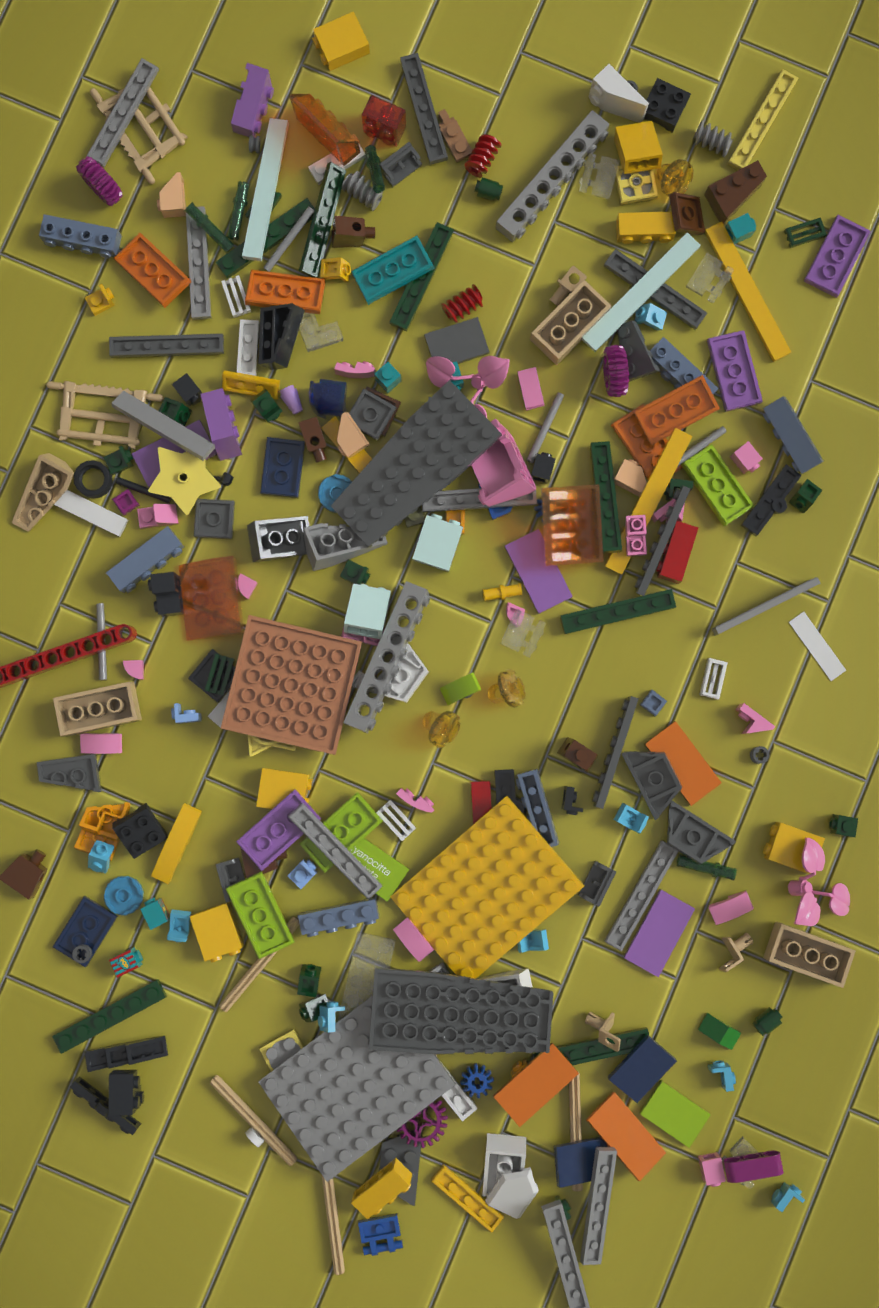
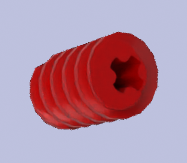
M488 134L481 135L471 155L468 157V161L465 162V169L475 177L482 178L481 173L486 174L488 172L486 167H491L490 161L495 159L493 154H498L497 148L502 146L500 141Z
M472 284V289L466 288L465 292H459V297L455 295L453 296V301L448 299L446 301L447 305L442 303L441 306L446 316L457 323V316L464 319L463 312L470 315V308L477 311L476 304L482 308L483 299L477 286Z

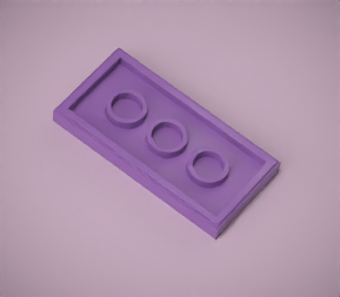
M837 215L804 282L837 298L871 231Z
M742 330L708 338L707 344L725 412L761 404L763 400L745 331Z
M200 420L186 426L189 430L210 441ZM161 438L131 453L149 488L160 473L158 447L179 453L186 452L165 438ZM215 449L210 453L206 460L217 455Z
M539 529L504 546L538 614L573 597Z
M296 789L236 841L261 871L304 834L288 817L302 802L319 820L321 819Z
M660 889L624 958L659 977L695 908Z

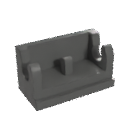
M408 142L380 163V172L389 184L394 187L422 166L419 160L421 157L412 144Z
M239 857L216 864L226 902L231 901L226 887L245 879Z
M595 861L584 882L585 886L580 890L578 896L600 907L616 871Z

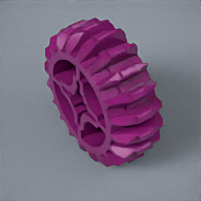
M87 156L76 166L77 172L107 205L113 206L123 196L118 184L92 157Z
M610 345L603 352V375L606 392L610 397H621L626 395L629 387L627 354L623 346Z
M440 1100L436 1104L432 1102L429 1105L435 1111L437 1120L428 1115V1108L426 1107L409 1120L415 1125V1134L409 1130L407 1123L397 1129V1132L404 1131L400 1138L403 1139L408 1136L407 1144L414 1140V1147H417L419 1142H421L422 1148L426 1147V1141L429 1146H432V1138L438 1142L440 1138L437 1133L442 1136L445 1134L440 1128H447L448 1124L442 1122V1120H447L448 1116H442L441 1114L446 1111V1108L439 1109L438 1107L442 1104V1101ZM423 1113V1119L427 1122H423L420 1126V1121L416 1117H420V1114ZM424 1126L436 1127L432 1134L421 1136Z

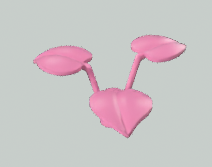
M440 356L427 359L426 367L430 381L440 388L449 380L451 381V379H472V386L477 389V392L470 400L473 404L484 387L487 386L494 389L504 382L509 369V359L495 356L483 357L478 363V373L466 376H452L455 372V366L450 360ZM474 404V406L487 418L486 410L481 405Z
M805 838L802 865L810 874L800 876V880H791L788 884V891L792 896H802L794 924L814 926L820 918V906L816 903L817 898L813 894L831 897L829 908L837 916L848 914L850 894L848 888L842 883H837L833 886L832 894L812 890V884L806 879L815 876L816 871L823 870L825 855L822 847L815 840Z

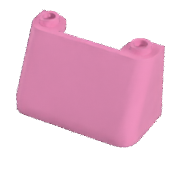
M496 418L491 423L500 431L502 436L472 464V468L482 488L479 490L480 495H478V498L483 505L488 507L528 495L536 490L534 481L514 438Z

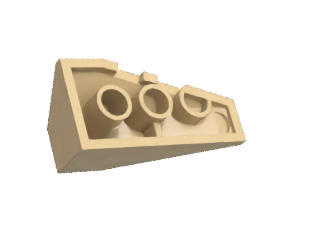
M50 453L38 456L12 520L14 525L29 532L67 491L74 472L65 461Z

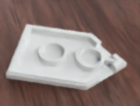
M524 1168L522 1171L513 1173L512 1171L503 1172L485 1199L488 1206L513 1218H520L539 1191L531 1168Z

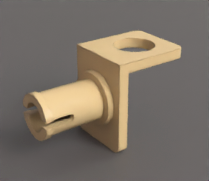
M572 266L562 280H557L560 283V287L549 300L559 306L568 293L571 294L586 280L587 276L575 266ZM573 273L578 274L580 277L577 284L569 282V277Z
M745 933L734 942L730 937H722L733 959L719 967L720 971L728 972L744 961L740 951L753 944V940H749L751 936L748 933Z
M589 1012L585 1023L599 1030L598 1042L618 1052L621 1039L609 1033L614 1024L615 1013L612 1012L604 1020ZM606 1038L612 1039L615 1044H611Z

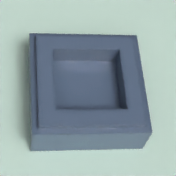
M650 690L640 706L653 716H657L667 700L655 691Z

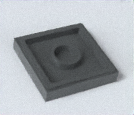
M363 389L349 414L361 432L378 441L397 408Z
M197 499L194 537L233 539L235 501Z

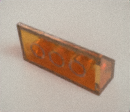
M291 94L289 96L296 119L343 166L361 153L360 141L355 134L351 135L344 123H339L335 115L330 110L327 111L318 98L315 99L311 94Z

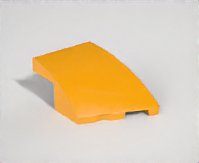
M125 802L118 805L109 804L102 807H87L79 824L82 830L74 848L89 854L96 840L114 846L110 856V861H112L120 841L112 829V823L126 817L131 804Z

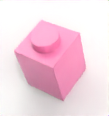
M749 441L730 456L743 474L747 471H750V473L760 467L758 463L763 459Z
M717 1152L698 1156L702 1178L706 1185L715 1187L721 1185V1182H726L722 1160Z

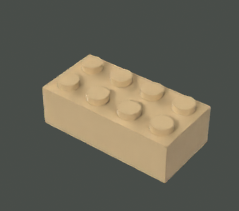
M584 280L531 333L530 341L554 364L558 365L582 341V337L611 309V305Z
M125 682L53 698L60 736H71L142 720L136 687L133 682Z
M775 921L763 958L769 962L844 988L856 951Z

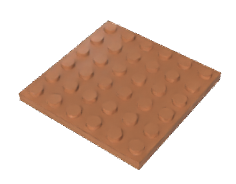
M249 615L221 729L336 755L362 642Z

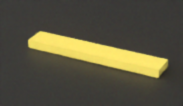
M782 69L727 165L736 170L748 166L796 84L798 77Z

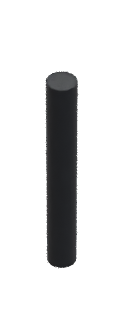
M120 477L116 480L117 485L165 503H171L172 497L148 492L149 488Z

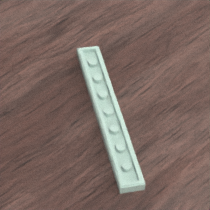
M269 119L242 253L243 259L262 261L289 127L288 120Z
M687 232L582 337V340L596 352L701 245Z

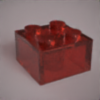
M371 95L362 113L363 132L371 138L376 137L387 145L397 147L406 129V110Z

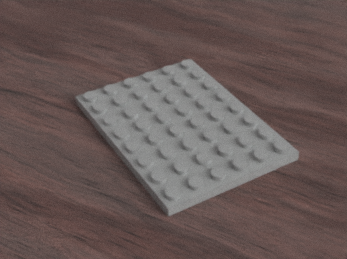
M373 996L335 1023V1032H323L258 1081L327 1182L456 1085L435 1054L369 1050Z

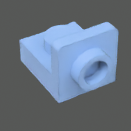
M174 703L171 715L175 723L202 721L201 713H196V710H185L184 714H182L181 704Z
M303 859L288 874V877L302 889L317 873L315 870L317 866L310 859L307 861Z

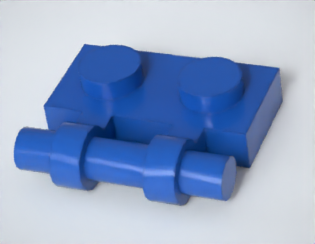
M397 1213L358 1221L361 1243H370V1246L363 1247L364 1255L372 1254V1256H375L379 1252L389 1251L391 1253L396 1252V1249L403 1248L402 1240L394 1241L393 1238L401 1236ZM387 1239V1242L377 1244L376 1240Z

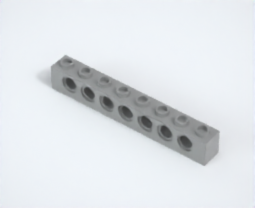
M592 110L497 220L496 229L511 242H514L516 238L520 239L524 235L527 225H532L535 222L539 211H544L547 208L551 197H556L559 194L563 183L567 184L571 180L575 169L579 170L583 166L586 156H591L595 152L598 142H603L609 134V123ZM591 134L593 138H588L585 135ZM574 148L581 149V152H576ZM562 162H568L570 165L564 166ZM552 175L557 176L558 179H557V180H552V179L550 178V176H552ZM543 189L546 191V193L541 194L538 192V190ZM532 203L534 207L529 208L526 206V204ZM520 217L522 218V221L517 222L514 220V218Z
M408 581L405 582L343 723L367 734L369 730H373L376 724L375 716L377 712H381L384 702H382L383 698L391 690L392 684L390 682L399 672L400 667L398 664L406 656V646L414 638L415 631L413 630L416 624H419L422 620L423 614L421 612L424 606L427 607L431 597L427 589ZM410 602H417V605L414 609H408V604ZM409 619L408 625L400 627L401 620ZM396 636H400L401 642L397 645H393V638ZM387 654H393L391 662L387 663L384 661ZM380 671L385 672L383 680H377V674ZM377 689V696L370 698V690ZM368 706L370 709L369 714L362 716V708Z

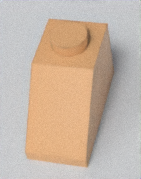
M177 172L159 192L160 199L157 200L158 211L162 212L164 218L186 216L184 179L181 172Z
M344 412L341 415L337 442L340 445L338 449L343 456L353 457L370 444L349 412Z
M624 459L614 477V483L640 497L647 483L642 467L638 466L639 464L632 459Z

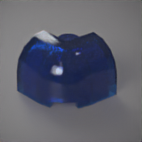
M320 379V383L310 381L308 399L313 412L318 417L326 419V415L341 417L346 412V382Z

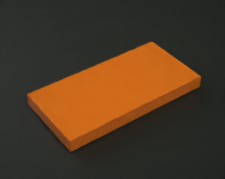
M141 233L113 258L164 308L191 283V280Z
M251 270L245 305L271 307L293 303L304 309L305 313L320 314L326 280Z
M701 375L634 411V414L652 446L669 437L674 428L682 430L718 411L720 408L705 378Z
M642 404L612 423L611 426L634 461L639 464L638 466L642 467L644 476L648 480L668 440L665 438L652 446L650 445L634 414V411L644 406ZM681 464L676 468L674 474L683 468Z
M676 721L644 744L650 752L666 753L682 785L680 793L690 806L722 783Z
M552 1042L550 1043L549 1053L540 1052L499 1089L493 1097L515 1123L521 1127L579 1073Z
M612 1092L586 1119L608 1147H614L617 1150V1157L637 1181H641L666 1154L664 1149L615 1092Z

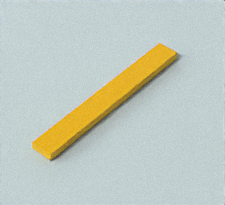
M721 221L705 229L706 237L772 361L775 362L789 355L791 350L723 222Z
M677 428L673 429L630 516L645 515L646 527L693 437ZM625 526L620 534L622 551L611 553L605 564V567L620 574H623L631 556L626 554Z

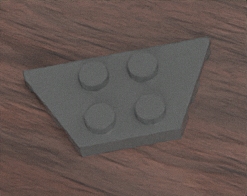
M622 752V756L654 819H658L672 799L682 789V785L666 753Z
M671 801L669 804L667 844L699 865L735 844V840L674 801Z
M399 1134L397 1137L382 1141L379 1171L397 1158L412 1173L410 1188L405 1193L401 1192L398 1197L415 1206L421 1142H419L417 1147H414V1140L407 1144L406 1142L409 1137L406 1136L401 1139L400 1136L402 1134Z

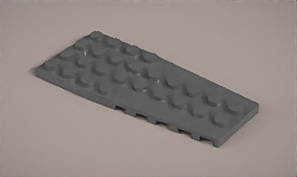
M449 380L402 425L335 500L331 507L368 547H372V544L387 535L388 531L402 523V520L408 515L417 511L419 506L424 502H428L433 498L434 494L439 490H443L459 477L502 434Z
M375 967L369 1050L421 1054H474V1052H485V1054H493V1052L549 1053L553 991L439 972Z

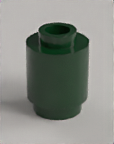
M482 177L481 181L477 180L475 192H478L477 196L492 201L500 200L503 185H500L497 181Z
M769 1007L756 1017V1021L752 1024L764 1036L781 1025L780 1019L783 1017L776 1008L772 1010Z

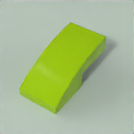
M474 672L441 687L440 690L447 705H450L480 691L481 687Z

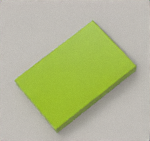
M660 1080L639 1112L643 1117L688 1148H690L711 1116L706 1110L662 1080Z

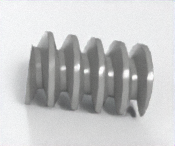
M702 120L693 139L696 138L695 145L702 141V148L709 144V151L716 147V154L722 150V157H725L734 138L731 139L732 133L729 132L724 136V129L717 133V126L711 130V123L704 127V120Z
M356 171L354 174L350 173L343 181L342 190H347L349 195L353 194V198L359 199L360 203H365L366 207H371L372 211H374L383 197L384 189L381 188L376 191L377 184L371 187L370 179L365 183L364 175L358 178L359 171Z

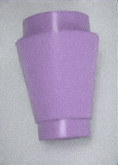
M290 385L279 391L281 399L293 415L303 411L297 388Z

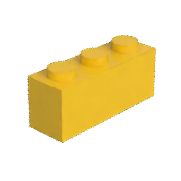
M672 212L618 213L616 219L617 242H622L623 244H630L636 241H641L644 244L652 241L668 243L673 241L676 234Z
M395 1158L354 1191L351 1204L366 1219H369L372 1215L379 1214L386 1204H391L401 1192L405 1193L410 1188L412 1173Z

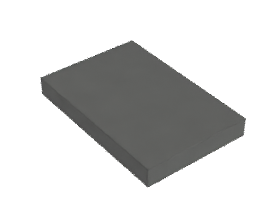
M478 317L424 334L431 357L440 356L447 358L452 363L457 361L460 364L490 353Z

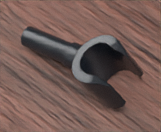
M226 472L223 473L222 477L213 476L218 482L227 486L232 483L234 478Z

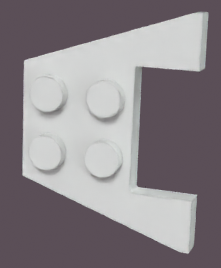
M394 637L392 640V644H399L401 642V637ZM409 644L406 646L407 653L405 658L401 659L398 664L400 667L399 672L390 682L392 684L391 690L388 695L385 694V697L405 703L409 701L429 673ZM361 671L357 672L353 679L352 687L359 688L365 675ZM382 671L377 680H383L385 678L384 671ZM377 689L370 690L371 693H378Z

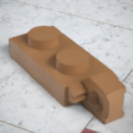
M445 109L439 111L438 118L441 122L439 123L441 135L455 162L458 163L468 158L472 153V149L454 117L450 118Z

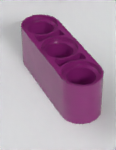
M765 1151L724 1159L726 1178L729 1183L775 1177L784 1173L779 1151Z

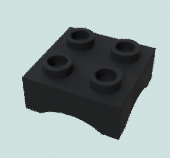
M657 78L646 100L649 105L644 120L653 121L673 133L691 93Z
M147 803L126 817L112 823V829L133 859L167 839V832L158 822Z

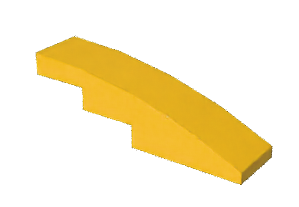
M186 803L183 804L151 877L166 884L171 882L186 846L191 840L202 813L201 810Z

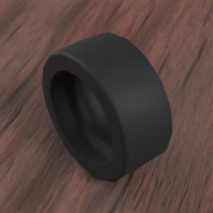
M94 460L86 461L75 470L74 484L77 490L86 497L100 498L111 489L113 483L112 475L109 469L101 462ZM94 468L100 470L104 475L103 485L97 490L85 488L82 483L85 472Z

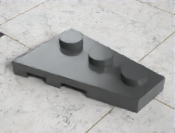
M631 320L624 323L617 330L619 345L624 347L627 354L629 382L659 372L658 366L652 360L653 355L651 351L647 349L644 343L645 339L637 322Z
M96 754L36 762L39 782L101 792Z

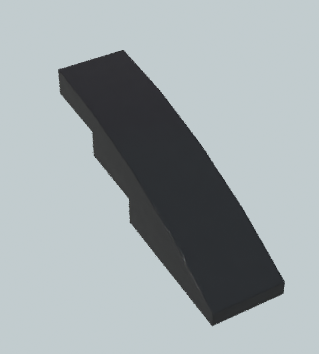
M164 1035L84 1051L87 1072L165 1057L168 1056V1050Z

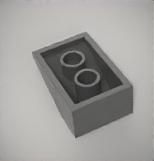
M308 516L259 520L248 524L247 530L252 561L262 562L307 555L303 528L309 526Z

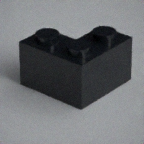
M175 572L150 574L151 580H148V588L156 596L157 601H154L155 612H158V615L161 617L184 614L181 577Z
M113 1070L109 1074V1116L133 1115L144 1102V1091H141L140 1076H137V1070Z

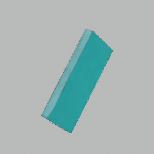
M415 236L351 272L369 305L435 268L419 237Z

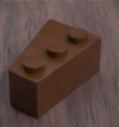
M758 160L708 186L704 196L719 222L722 221L725 224L762 186L767 175Z

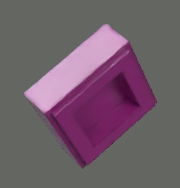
M129 489L112 499L124 516L140 506Z

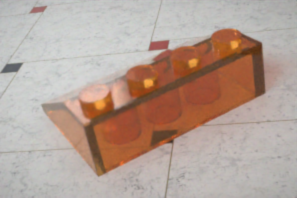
M599 484L541 488L546 566L604 562Z
M218 557L179 565L187 641L244 634L235 557Z

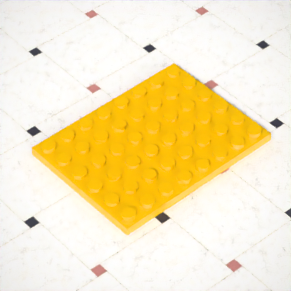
M506 796L390 897L455 975L477 978L585 885L511 799Z

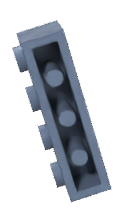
M45 214L43 215L39 237L47 246H62L69 251L77 249L85 254L91 255L96 253L104 258L115 257L118 254L122 238L119 230L115 228Z
M664 337L650 350L653 355L652 360L658 366L661 377L667 382L670 381L674 385V389L701 375L705 378L713 395L719 389Z
M785 396L763 408L765 420L768 424L772 423L775 428L772 430L778 440H782L784 452L787 456L791 455L794 462H792V465L796 472L800 471L801 474H804L824 462Z
M167 526L107 571L106 574L119 591L129 593L137 587L136 584L139 581L147 580L155 569L163 568L167 564L168 559L179 556L185 546L172 529Z
M538 768L519 773L516 783L518 789H522L524 796L521 797L522 804L529 813L527 819L551 847L559 845Z
M373 897L369 900L364 899L302 912L298 915L301 934H307V937L319 935V931L326 930V933L338 931V927L345 926V929L357 927V923L364 922L365 925L376 923V919H379V911L376 897Z

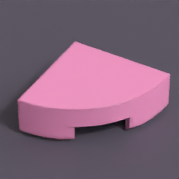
M240 573L238 578L239 590L244 597L249 599L258 583Z
M508 602L506 606L507 617L514 626L518 627L525 609Z
M143 660L123 661L124 668L130 676L144 680Z

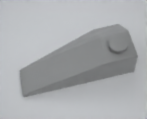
M320 523L303 528L306 552L313 571L332 567L388 543L384 536L372 544V547H368L351 527H347L345 524L329 526L326 523Z

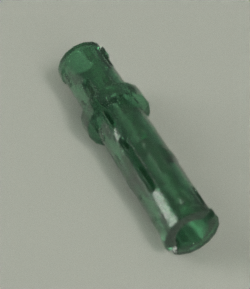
M369 145L365 148L366 166L370 171L374 192L381 193L385 190L380 169L381 160L377 155L376 147Z
M241 181L238 182L236 197L233 198L234 206L227 238L234 240V238L236 241L239 240L244 210L248 205L247 195L250 184L243 182V185Z
M193 202L184 210L197 223L196 225L201 227L225 253L233 247L234 243Z
M679 854L676 864L677 867L733 881L737 873L736 868L720 865L719 862L711 863L706 861L699 865Z

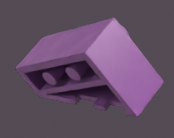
M247 63L245 68L248 71L246 82L242 81L241 88L244 89L240 100L237 99L231 126L233 132L247 137L253 135L255 138L256 133H259L261 130V119L267 113V103L273 97L274 88L272 87L268 69Z
M223 388L202 393L201 398L211 441L215 444V450L220 461L242 455L238 441L240 435L237 426H234L233 423L236 421L233 410L229 408V406H232L229 394L225 395Z

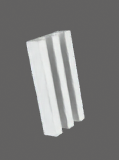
M239 275L235 276L236 278L221 281L233 318L251 312L249 305H245V310L242 309L234 283H238L245 304L246 294ZM228 285H231L239 309L238 312H235L227 288Z
M708 658L700 696L719 700L728 662ZM712 663H714V668H713V672H712V676H711V680H710V685H709V689H708V693H707V692H705V691H706V687H707V683H708V679H709V674H710L711 666H712ZM722 665L716 693L712 694L718 666Z
M391 799L376 812L401 841L416 829ZM391 806L410 826V829L407 830L387 807ZM384 810L404 831V835L382 813Z

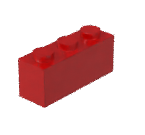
M676 521L663 551L662 561L659 560L656 567V572H658L657 578L676 584L682 582L699 527Z

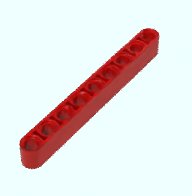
M120 624L1 666L0 674L2 675L0 688L130 643L135 640L137 631L133 626ZM127 628L129 630V636L127 638H124L122 636V632L124 629ZM110 635L111 642L106 645L104 638ZM89 641L93 643V648L90 651L86 648ZM73 647L75 654L73 657H69L68 651ZM53 654H55L57 658L54 664H52L50 661V658ZM35 660L38 662V668L36 670H34L32 667V664ZM16 667H19L20 674L18 676L14 674V670Z

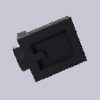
M564 787L561 809L566 810V814L577 815L578 812H583V808L572 807V803H576L577 792L574 791V787Z

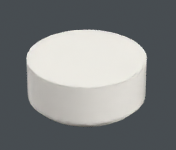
M250 1127L245 1132L246 1136L257 1147H260L264 1142L263 1138L253 1128Z

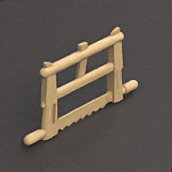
M149 87L146 95L156 110L145 118L138 108L134 116L155 148L140 156L125 132L120 139V144L125 147L124 151L129 152L128 156L134 159L139 172L144 175L149 184L153 185L155 179L147 168L160 157L163 159L164 156L177 146H183L185 139H188V137L184 133H180L167 113L170 111L167 103L162 105L151 87ZM95 88L90 90L91 96L97 103L98 109L106 116V120L124 89L104 101ZM159 117L163 119L173 137L163 143L160 142L150 126Z
M49 381L46 384L49 389H63V407H60V429L56 432L60 436L59 441L66 440L67 438L93 440L94 446H101L102 442L127 444L130 448L135 449V446L140 444L138 435L141 424L126 415L73 409L76 393L118 397L125 391L144 403L146 399L156 402H162L164 399L161 394L148 393L145 390L130 391L128 388L122 390L121 387L115 389L114 386L108 388V386L101 387L100 385L95 387L93 384L87 386L86 383L76 385V383L64 381V384ZM72 417L97 419L95 433L70 430ZM105 421L130 423L128 437L103 434Z

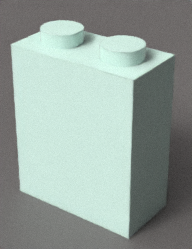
M436 514L426 515L412 559L449 572L463 527L460 526L461 523L451 519L449 522L444 521L442 516Z
M353 584L344 621V633L381 639L391 591L382 587L374 588L365 584Z

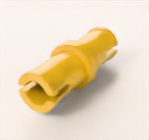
M521 584L499 585L496 588L482 589L484 601L500 598L505 600L506 597L521 596Z

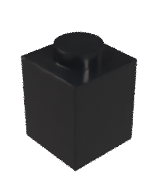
M187 373L172 384L188 406L196 405L201 401L202 392Z
M537 453L531 473L532 479L548 484L556 458H552V455L549 453Z

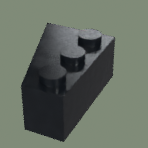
M293 303L260 308L259 365L271 370L288 367L304 309Z

